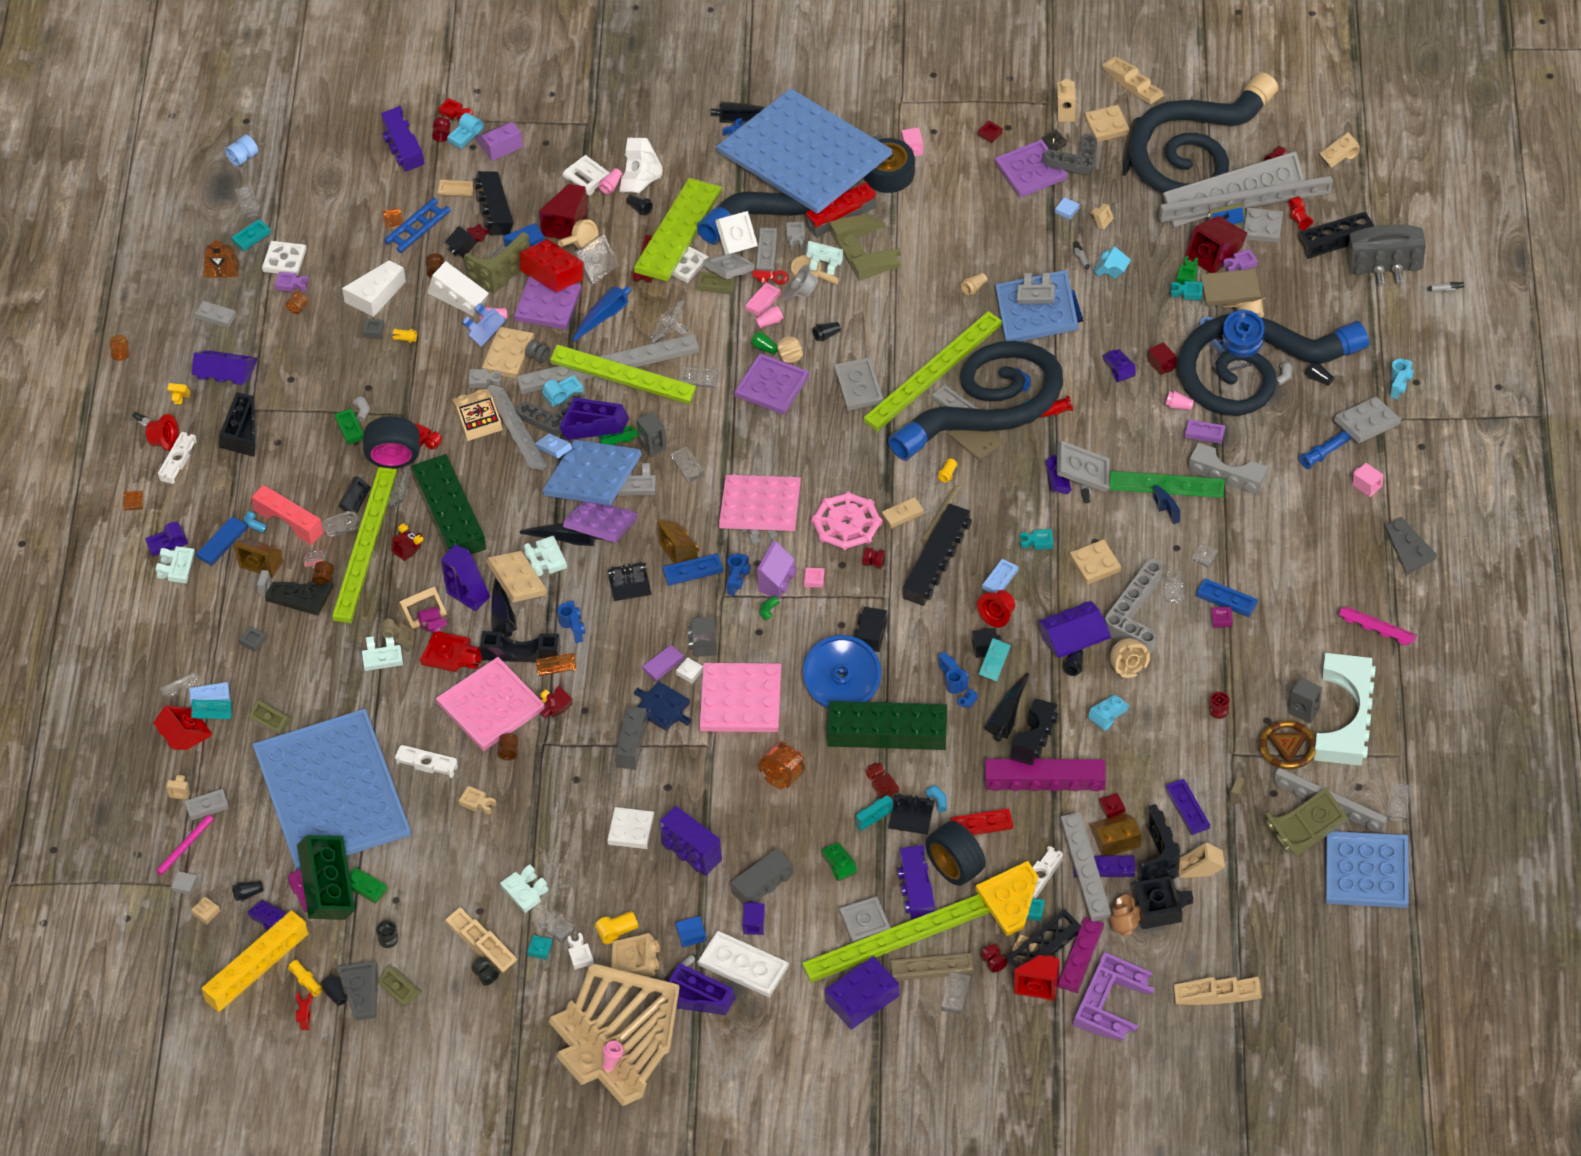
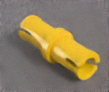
M294 960L289 964L288 970L293 973L298 979V983L304 986L313 997L318 996L322 992V986L319 985L313 978V974L307 971L298 960Z

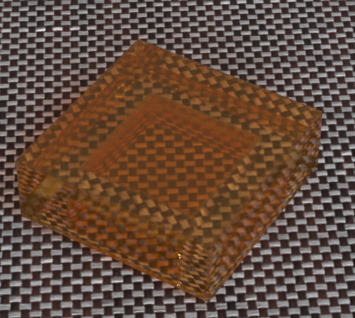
M400 208L383 211L386 228L400 226L403 223Z
M143 490L124 492V511L143 509Z

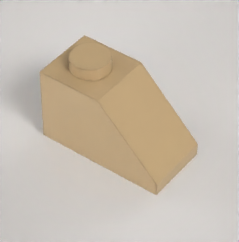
M1206 842L1182 856L1179 864V877H1206L1224 869L1223 850Z

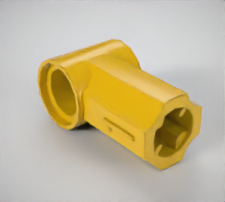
M630 911L612 919L610 917H603L595 923V928L602 942L610 944L616 941L619 935L637 929L638 923L634 913Z

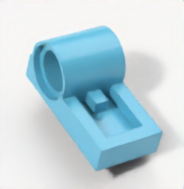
M465 113L460 118L459 126L447 137L448 142L462 149L484 129V124L480 119Z
M1404 359L1393 361L1391 369V380L1393 381L1391 398L1398 399L1401 393L1404 394L1407 387L1406 382L1411 380L1414 374L1412 361Z
M572 375L559 383L554 379L549 380L544 384L542 394L551 407H554L566 401L572 393H581L584 389L577 378Z
M1114 694L1092 707L1088 719L1105 731L1110 728L1115 718L1128 711L1129 704Z

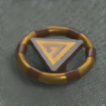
M1288 720L1275 722L1262 732L1259 739V750L1264 759L1271 765L1281 769L1301 768L1307 765L1316 754V738L1313 732L1299 722ZM1281 728H1293V729H1295V730H1297V731H1300V732H1302V733H1273V732H1275V731H1277V730H1279V729H1281ZM1267 738L1270 739L1286 762L1273 757L1268 752ZM1308 738V754L1296 762H1292L1300 747Z

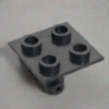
M639 562L632 564V566L628 564V567L622 565L623 568L619 566L611 567V569L607 570L614 601L652 595L646 563Z
M901 793L894 795V804L888 829L928 834L935 800L918 798V796L912 797V795L908 797L901 795Z

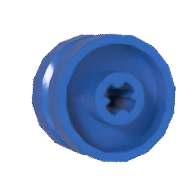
M1238 310L1228 315L1224 322L1222 342L1224 348L1235 357L1246 358L1253 356L1260 350L1265 328L1260 316L1250 310Z

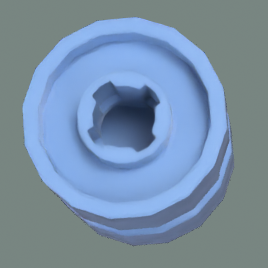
M246 134L237 139L236 143L234 142L225 148L227 158L236 167L241 166L247 158L250 159L259 152L254 140Z

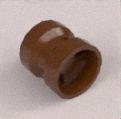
M434 253L426 257L428 277L432 278L433 274L444 263L442 255Z
M326 561L317 562L314 567L315 573L313 574L312 582H316V584L331 582V575L334 570L333 565Z
M511 733L500 735L498 740L500 746L497 753L498 757L502 760H514L517 757L518 737Z

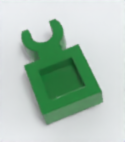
M1185 256L1184 265H1180L1178 283L1184 284L1185 281L1196 282L1198 258H1195L1194 262H1188V256Z

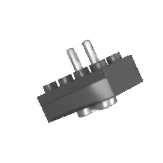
M1391 224L1369 227L1350 233L1347 255L1350 274L1363 275L1374 272L1377 274L1378 284L1381 286V284H1385L1383 272L1393 271L1395 272L1397 284H1402V270L1418 271L1423 269L1426 249L1423 228Z

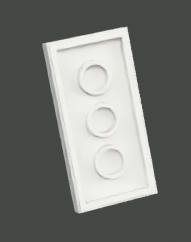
M720 931L716 932L698 960L699 966L769 998L789 968L788 962Z

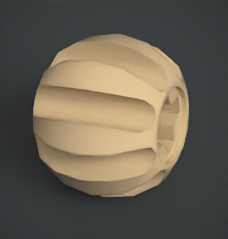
M785 337L777 344V349L783 362L793 364L802 358L803 351L797 338Z

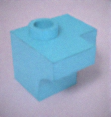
M1114 246L1109 251L1106 249L1101 254L1094 267V272L1098 276L1108 274L1115 279L1125 271L1131 259Z

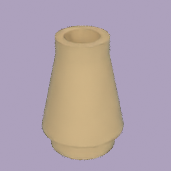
M980 273L964 279L961 283L963 293L974 295L987 282L986 275Z

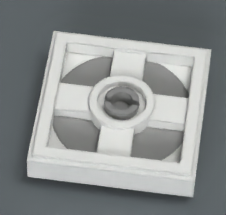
M271 241L262 266L263 272L277 274L279 272L297 273L298 276L307 250L306 245Z
M688 247L672 276L688 283L702 269L704 259H708L709 256Z

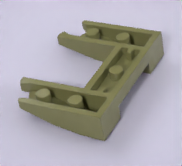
M869 214L856 215L829 222L830 233L839 248L843 249V255L859 281L900 267L901 263L897 261V256H901L900 248L865 254L856 239L858 236L884 228L885 223L883 221L878 222Z

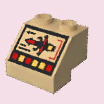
M480 389L475 393L460 395L458 398L452 399L457 420L462 427L467 441L503 430L494 400L488 389Z

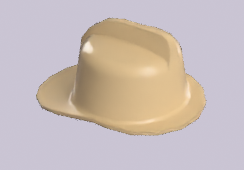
M1266 297L1255 301L1228 304L1223 307H1234L1235 311L1250 310L1262 318L1264 316L1262 299Z

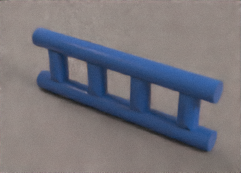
M433 197L384 239L385 244L389 245L392 241L399 245L396 248L397 251L402 253L445 217L451 209L448 206H445L443 209L437 207L438 201ZM429 210L436 214L430 220L423 216ZM417 220L424 224L418 230L411 227ZM404 231L411 234L405 241L398 237Z

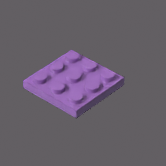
M1042 139L995 158V164L1020 198L1067 179L1065 170L1048 167L1043 163L1044 153L1049 148Z
M529 276L516 309L514 320L567 330L579 299L582 285L575 283L556 293Z
M760 353L735 390V397L785 415L809 378V371Z
M582 502L564 520L563 527L616 543L637 521L638 513L632 512L629 509L615 507L613 504L609 506Z

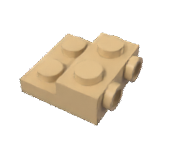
M650 933L613 941L611 968L646 977L655 976V970L659 969V962L656 958V952L660 951L659 942Z

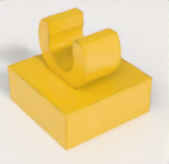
M168 384L167 390L171 394L174 404L182 405L183 397H190L191 391L187 385Z

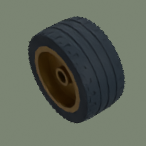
M879 139L877 141L892 149V155L864 176V181L872 189L879 192L894 193L901 191L912 183L915 175L913 150L908 144L898 139Z
M949 821L927 837L925 848L928 857L936 870L950 883L961 886L969 882L985 868L986 859L980 844L971 832L960 823Z

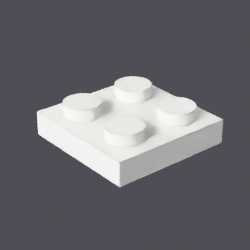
M748 211L715 220L725 255L758 246Z
M615 807L608 836V845L648 849L654 812Z

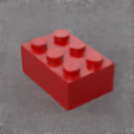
M546 239L520 252V271L557 293L583 280V261Z

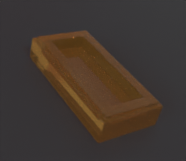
M574 653L536 660L538 676L577 670Z

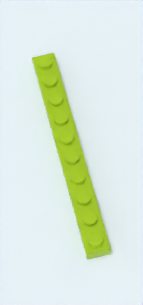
M989 311L869 412L864 417V423L878 432L1002 325V320Z
M378 467L332 615L333 621L352 623L395 484L397 469Z
M978 894L802 963V967L810 983L861 964L872 956L875 958L989 914L990 911Z

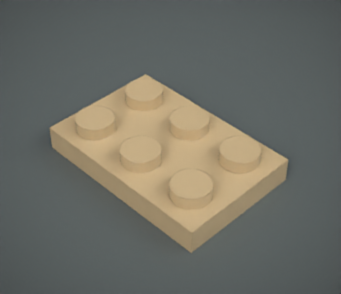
M500 327L496 332L482 369H488V373L500 371L501 376L517 379L516 376H519L527 357L525 355L526 346L534 339V333Z
M522 551L488 557L487 565L512 603L546 595L547 589L534 569H532Z

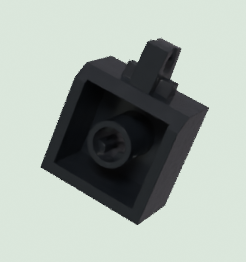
M1169 876L1133 882V897L1135 905L1139 906L1142 929L1181 923L1182 908L1193 904L1192 891L1180 892V890H1176L1174 880Z

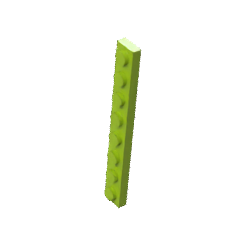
M556 345L550 359L552 364L689 405L696 391L695 385L561 345Z

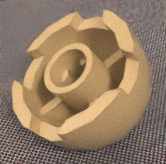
M1133 638L1121 639L1112 647L1110 652V662L1113 669L1125 678L1136 677V672L1140 671L1143 667L1146 668L1150 661V652L1146 646Z

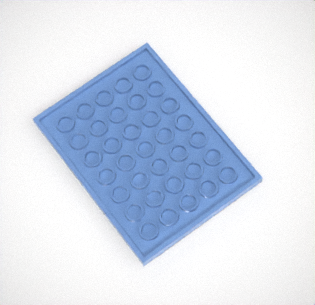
M791 88L716 146L717 152L817 214L892 155L891 148Z
M366 709L253 744L296 871L300 870L297 844L306 835L343 836L346 856L412 835Z

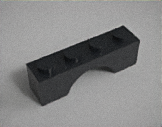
M482 631L480 651L483 661H492L499 657L502 661L559 664L561 645L559 634L540 633L532 641L519 642L507 638L502 632Z
M1035 698L1029 710L1028 725L1034 730L1017 733L1012 743L1010 760L1033 766L1036 758L1040 759L1042 747H1046L1048 735H1052L1054 724H1057L1060 713H1057L1058 704Z

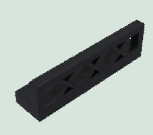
M1365 211L1300 231L1299 236L1305 244V256L1309 259L1348 247L1350 233L1374 227L1375 225ZM1364 219L1366 223L1361 225L1356 223V221ZM1341 225L1350 226V228L1346 230L1341 229L1339 227ZM1325 230L1334 231L1333 234L1330 235L1323 233V231ZM1314 235L1317 238L1309 241L1306 236Z
M1064 909L1006 958V961L1016 969L1020 967L1013 960L1017 955L1026 956V963L1039 955L1053 956L1078 935L1082 926ZM1064 917L1071 925L1068 928L1058 927V921ZM1046 931L1055 932V939L1044 940V933ZM1032 943L1041 944V950L1039 952H1029V945Z

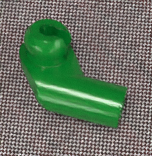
M773 596L761 604L759 615L762 616L763 620L766 621L772 617L770 610L780 604L779 599Z

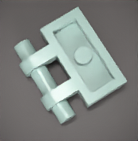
M554 536L536 541L537 548H532L529 543L523 546L524 554L530 560V565L538 576L543 575L544 569H547L549 574L567 568V563ZM541 556L543 560L539 561L537 557Z

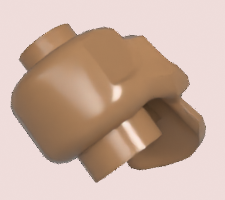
M1124 894L1116 900V906L1112 908L1110 916L1113 932L1121 933V936L1132 934L1133 929L1138 926V921L1140 920L1139 906L1135 905L1134 897L1131 894Z

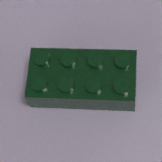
M306 835L297 844L308 919L346 920L355 911L344 838L343 836Z

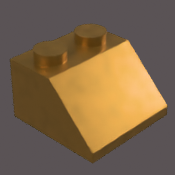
M662 519L657 521L659 544L674 564L698 558V545L695 541H691L685 528L682 529L677 522Z
M249 539L235 541L234 543L240 568L261 574L262 570H267L270 578H273L283 562L281 550L274 546L270 547L259 541Z
M1128 813L1089 823L1101 856H1111L1141 847V832L1135 818Z

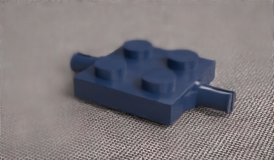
M658 681L647 693L640 688H636L634 691V695L642 699L637 707L647 708L648 721L663 730L668 731L678 721L686 726H689L692 719L683 714L690 704V700Z

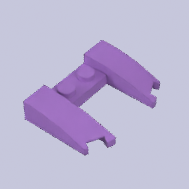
M1104 952L1072 1025L1100 1036L1120 1041L1124 1040L1125 1037L1123 1035L1130 1030L1135 1032L1138 1025L1102 1010L1113 983L1152 995L1154 987L1148 986L1147 978L1152 977V972Z

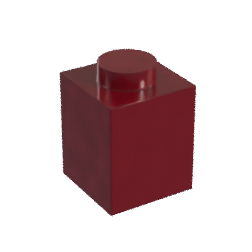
M1162 342L1148 350V362L1161 376L1176 368V355Z

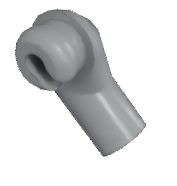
M1281 363L1282 374L1276 377L1277 386H1281L1292 378L1293 366L1291 363Z
M359 396L354 399L353 404L356 405V408H359L356 419L359 422H364L370 411V406L364 397Z

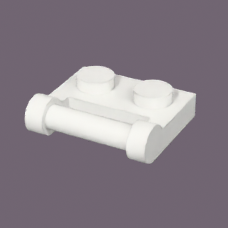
M585 155L567 168L563 173V177L571 180L576 185L585 186L586 194L590 196L599 187V181L608 175L609 172ZM575 173H579L588 181H590V183H585L583 180L577 177Z

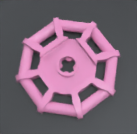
M847 491L845 494L822 499V503L815 515L811 517V523L816 528L819 541L832 544L843 550L871 543L878 527L882 525V518L879 517L874 506L875 502L872 499H865L854 495L850 491ZM846 502L844 505L834 507V504ZM828 510V517H822L825 511ZM869 511L871 518L866 519L865 513ZM850 520V523L846 524V522L843 521ZM823 525H827L829 530L825 531ZM866 526L870 527L867 533L863 532V529L866 528ZM836 535L841 536V539H843V540L834 538L833 536H835V537H836Z

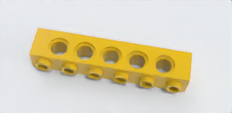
M292 910L201 988L205 1001L217 1012H220L308 935L306 922Z

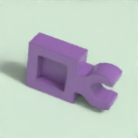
M1247 249L1233 254V259H1225L1223 266L1229 265L1227 272L1235 271L1237 268L1247 270L1258 266V260L1252 251Z
M279 272L275 288L276 290L291 292L294 291V288H298L300 291H307L306 284H309V279L307 276L297 278V273Z

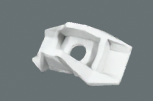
M627 138L625 156L627 157L626 170L624 175L621 176L619 192L639 194L651 182L661 177L663 169L648 138Z

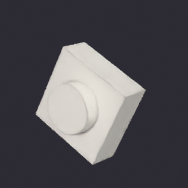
M687 657L676 670V675L692 684L703 672V666Z

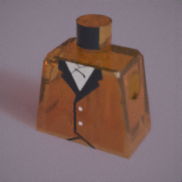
M218 240L213 241L211 245H207L204 257V278L238 277L240 263L232 246L222 245Z

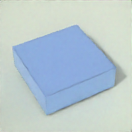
M1064 197L1055 208V213L1071 220L1079 210L1080 204Z

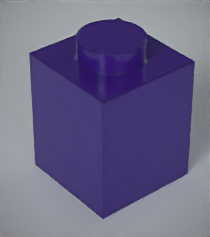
M744 903L743 934L764 935L766 915L764 903Z

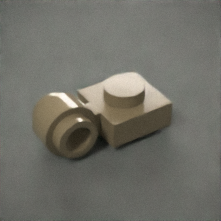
M385 619L381 623L380 632L383 637L392 638L394 636V641L407 649L414 646L415 630L401 622L396 625L392 619Z

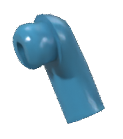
M247 511L246 516L243 517L244 522L251 529L264 533L267 525L254 520L256 514Z
M935 785L927 788L926 795L937 800V811H947L946 794Z

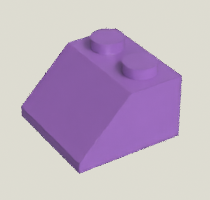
M513 122L504 123L475 136V139L491 161L523 147L521 132Z
M776 541L771 543L757 569L759 592L772 597L776 596L780 599L783 592H787L789 581L797 573L795 559Z

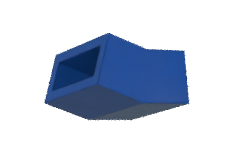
M700 916L675 923L682 948L706 941V933Z

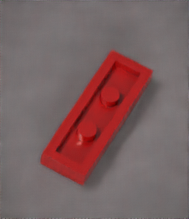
M1009 808L950 818V821L963 825L972 835L1013 829Z

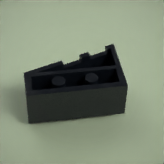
M236 392L219 434V448L255 457L254 396Z

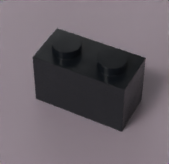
M864 607L863 614L858 616L859 629H855L854 637L867 643L874 652H880L887 625V610Z

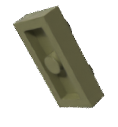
M700 272L697 290L733 294L736 276L732 279H723L716 273Z

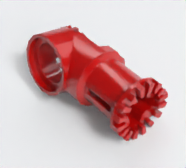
M1299 196L1289 199L1288 204L1290 205L1288 207H1291L1289 208L1291 210L1290 217L1298 223L1300 230L1309 229L1308 227L1313 224V219L1305 213L1303 200Z
M1067 395L1066 398L1055 401L1051 408L1041 416L1043 418L1052 414L1058 416L1059 413L1065 411H1074L1070 396Z

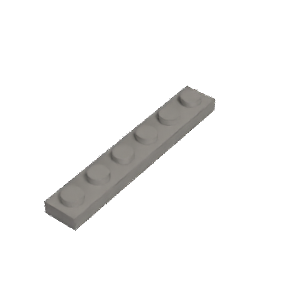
M489 385L487 389L492 395L497 412L502 417L504 425L510 431L512 439L518 445L520 453L526 459V464L532 469L543 471L548 465L504 388Z
M1278 768L1275 773L1274 785L1282 790L1296 794L1299 798L1309 800L1324 789L1281 768ZM1329 791L1352 822L1359 823L1368 827L1371 831L1383 834L1386 829V816Z
M1081 813L1061 816V824L1090 919L1094 922L1109 919L1111 911Z

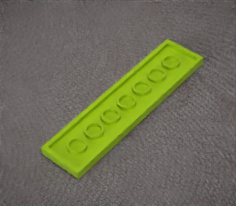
M688 178L634 266V272L668 282L698 232L697 223L711 211L722 193V187Z

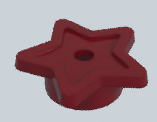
M480 223L476 227L467 228L468 233L477 242H483L485 235L488 234L487 229H483Z

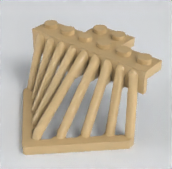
M597 964L589 966L576 1004L573 1001H569L565 1011L553 1015L549 1019L550 1025L570 1046L559 1051L557 1058L581 1085L598 1078L622 1106L642 1098L647 1085V1079L670 1049L679 985ZM594 977L602 978L587 1010L582 1012ZM612 981L622 983L599 1017L590 1021L609 983ZM630 987L642 988L609 1026L600 1029ZM653 991L662 993L658 999L621 1033L610 1037L649 993ZM654 1014L622 1045L624 1053L615 1065L614 1070L606 1071L603 1069L604 1045L609 1041H617L621 1044ZM644 1037V1039L636 1046V1048L630 1054L626 1055ZM657 1049L656 1053L654 1054L648 1065L645 1067L643 1072L641 1074H638L642 1067L645 1065V1063L649 1060V1058ZM644 1051V1053L641 1055V1057L638 1059V1061H637L634 1065H631V1064L639 1057V1055Z

